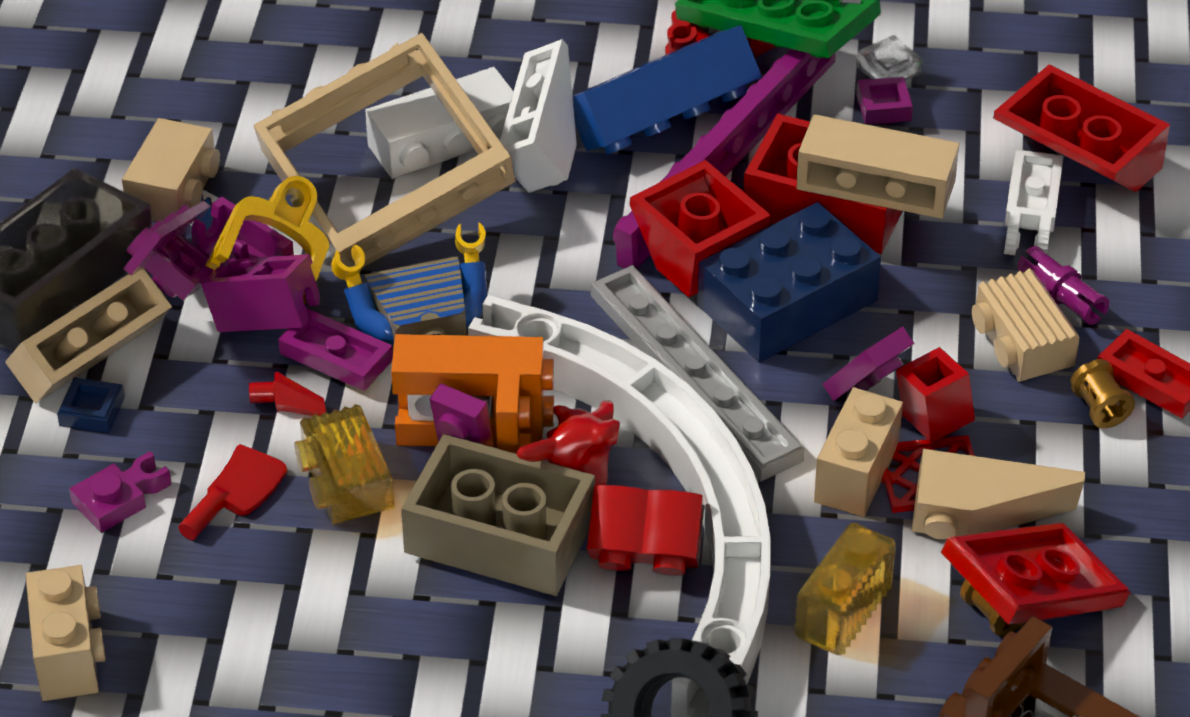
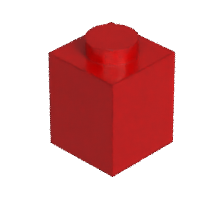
M940 347L896 369L900 401L903 402L902 415L931 443L975 421L969 373Z

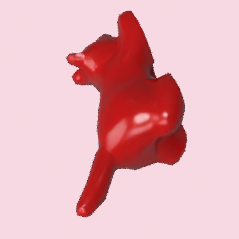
M603 400L599 408L591 413L580 408L571 409L566 406L556 405L553 407V413L558 417L559 423L557 427L547 432V439L525 445L517 451V456L521 460L529 462L547 460L548 463L595 475V486L606 485L609 452L611 447L617 443L620 429V421L613 419L614 404L610 400Z

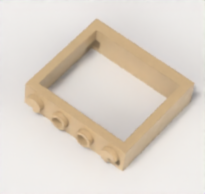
M423 33L400 45L396 43L386 53L367 63L354 66L344 76L325 86L312 89L302 99L283 109L272 111V115L253 125L261 151L283 182L288 177L300 176L285 154V151L423 76L479 154L339 233L319 203L316 202L309 222L319 228L329 241L328 251L331 256L334 257L335 252L338 250L341 262L348 267L356 266L351 254L353 245H358L364 251L365 262L363 267L515 183L511 156Z

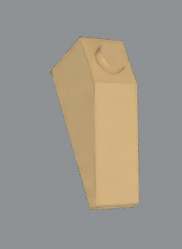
M923 449L917 478L911 532L924 533L936 539H948V537L999 531L1074 511L1077 509L1084 485L1085 472Z

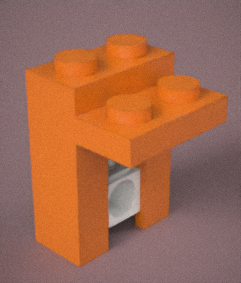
M395 334L391 377L393 394H398L399 404L398 416H395L396 446H437L438 438L429 399L440 383L487 402L494 445L497 449L517 454L520 447L543 440L544 427H554V396H544V390L553 391L554 359H544L543 337Z

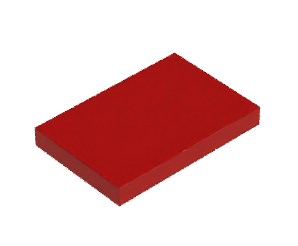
M1064 523L948 537L941 550L942 555L1008 625L1025 623L1032 616L1039 620L1120 608L1123 607L1131 593Z

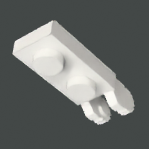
M1015 150L1004 226H1008L1004 254L1015 255L1020 242L1019 228L1039 230L1038 234L1035 235L1034 246L1040 247L1047 254L1049 234L1054 231L1064 155Z

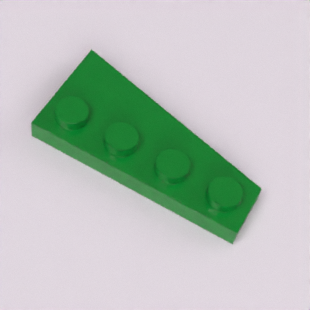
M678 0L675 2L678 20L694 23L702 28H713L721 31L742 25L746 38L771 43L779 48L786 47L810 53V55L818 58H830L881 15L880 0H861V4L843 3V0Z

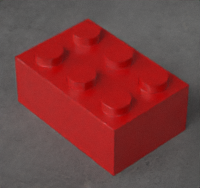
M777 113L744 173V193L771 215L770 225L818 202L876 253L882 254L903 211L797 190L798 153L810 122Z

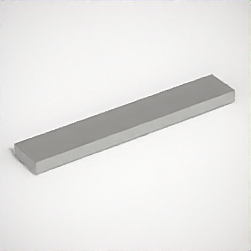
M633 265L591 283V297L640 351L659 361L689 384L715 410L738 441L755 476L760 482L804 461L805 448Z

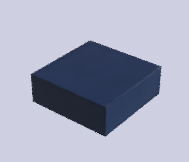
M73 377L57 412L59 426L109 434L125 398L123 384Z

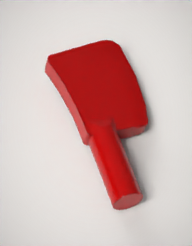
M242 444L237 445L220 475L207 488L206 496L178 525L179 532L185 538L195 540L223 508L240 516L248 515L277 489L287 475L286 464L275 457Z

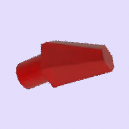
M275 372L274 381L249 383L250 403L275 402L277 411H287L328 419L323 397L279 372Z

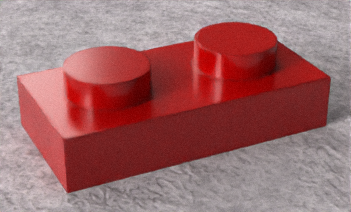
M1128 329L1098 355L1097 359H1104L1110 362L1114 368V379L1120 385L1181 419L1190 412L1189 362Z

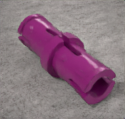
M1032 246L1025 251L1035 259L1037 265L1031 263L1024 256L1020 257L1017 265L1018 271L1024 273L1028 268L1033 270L1057 305H1066L1089 325H1093L1101 320L1097 314L1091 311L1092 308L1089 305H1092L1104 315L1107 313L1110 304L1109 299L1083 282L1081 274L1073 267L1060 265L1038 246Z

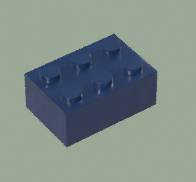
M816 202L699 261L697 306L760 363L876 302L878 298L881 256L820 203Z

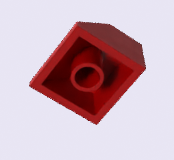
M706 160L631 196L629 202L656 269L688 297L698 293L699 261L769 227L771 217L766 210Z

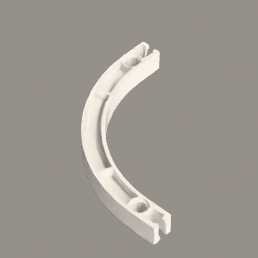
M488 295L483 302V319L474 317L468 327V336L543 337L544 359H554V390L565 393L596 409L599 408L603 400L613 402V419L620 421L623 426L644 441L669 466L687 492L703 495L705 503L703 527L710 546L714 575L707 605L692 640L707 643L709 646L721 649L731 656L729 659L734 664L741 665L747 673L744 680L748 684L762 646L768 613L771 538L765 503L754 471L736 438L715 410L689 384L659 361L624 340L588 324L546 310ZM683 677L672 680L671 717L694 716L695 709L690 707V702L697 690L701 688L695 681Z

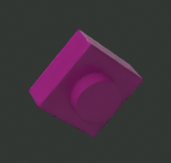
M904 76L857 80L856 95L866 125L912 121L913 105Z

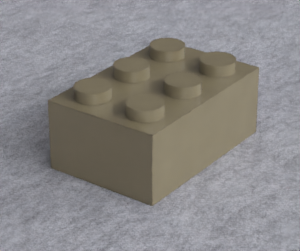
M443 434L401 508L404 553L557 596L589 532L595 475L544 461L529 462L521 460L515 453Z

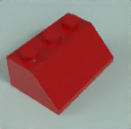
M1050 64L994 111L993 119L1134 192L1141 189L1163 168L1170 128L1169 123Z

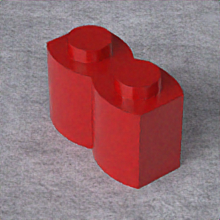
M615 485L594 486L587 551L590 558L599 560V567L614 571L630 570L631 563L653 565L652 570L654 572L671 576L684 575L686 568H698L705 508L703 495L684 491L645 490Z

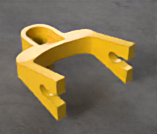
M291 176L276 187L269 200L254 196L243 198L234 206L205 266L215 270L220 266L221 262L224 263L228 260L243 221L251 220L269 225L295 240L306 254H310L313 262L311 269L315 281H317L329 249V241L319 228L308 222L317 202V192L314 185L302 176ZM289 194H292L289 200L293 207L287 203L285 198ZM303 293V301H304V304L307 303V302H306V298H305V293Z

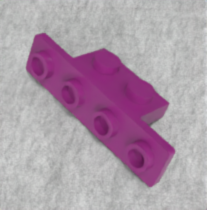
M204 200L191 208L184 204L176 214L171 212L163 222L158 220L150 229L146 227L128 247L127 252L133 257L123 269L132 276L142 268H145L153 275L152 280L159 290L170 297L178 296L184 301L202 288L201 282L214 271L205 266L209 258L186 240L195 219L201 220L211 206Z

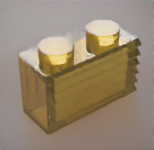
M354 404L351 409L345 406L341 411L334 409L331 414L324 412L321 416L314 414L311 419L304 417L300 421L302 440L294 442L296 459L302 473L307 471L312 473L313 478L309 479V486L313 502L317 510L327 509L332 524L395 508L393 478L360 405Z
M855 522L850 523L796 595L798 597L796 602L798 607L795 611L798 614L795 616L797 621L794 624L796 626L794 633L798 638L837 656L845 654V649L850 647L851 640L856 639V633L861 632V626L866 625V619L871 618L872 611H875L877 604L882 602V597L887 595V590L892 589L896 550L894 539Z

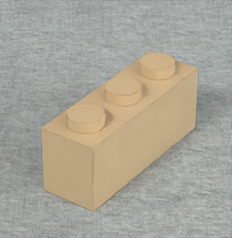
M813 114L798 153L796 189L943 219L956 180L960 143Z
M142 268L132 276L130 274L126 275L21 342L5 363L36 404L73 380V377L81 375L153 328L172 306L145 269Z

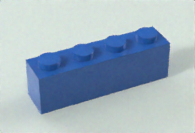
M742 25L720 31L572 95L575 125L586 151L603 147L606 154L613 153L633 144L630 138L632 134L643 130L645 137L672 127L669 118L682 113L684 120L709 111L711 108L708 101L721 96L724 103L745 95L748 90L746 84L762 78Z

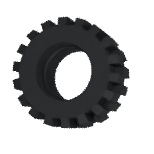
M684 638L657 639L646 643L647 648L643 650L634 649L625 656L628 663L624 667L616 666L609 676L615 680L612 689H604L601 700L609 702L608 714H601V717H652L653 701L661 687L674 678L683 677L695 681L703 690L709 705V717H758V711L752 710L751 703L752 699L757 698L754 687L746 684L744 677L747 676V673L741 665L734 664L729 659L731 656L721 649L711 647L707 643Z

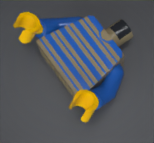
M478 222L479 240L474 243H467L461 238V224L456 228V248L460 253L464 254L465 263H460L458 256L369 273L364 274L365 283H362L359 274L365 262V254L362 248L358 245H353L351 249L352 258L356 264L354 267L345 266L341 262L340 254L337 250L333 257L331 268L336 277L345 280L348 288L344 289V293L357 330L392 345L393 349L395 334L466 335V331H468V327L474 317L481 318L483 302L488 296L485 262H480L479 253L485 246L486 232L484 226Z

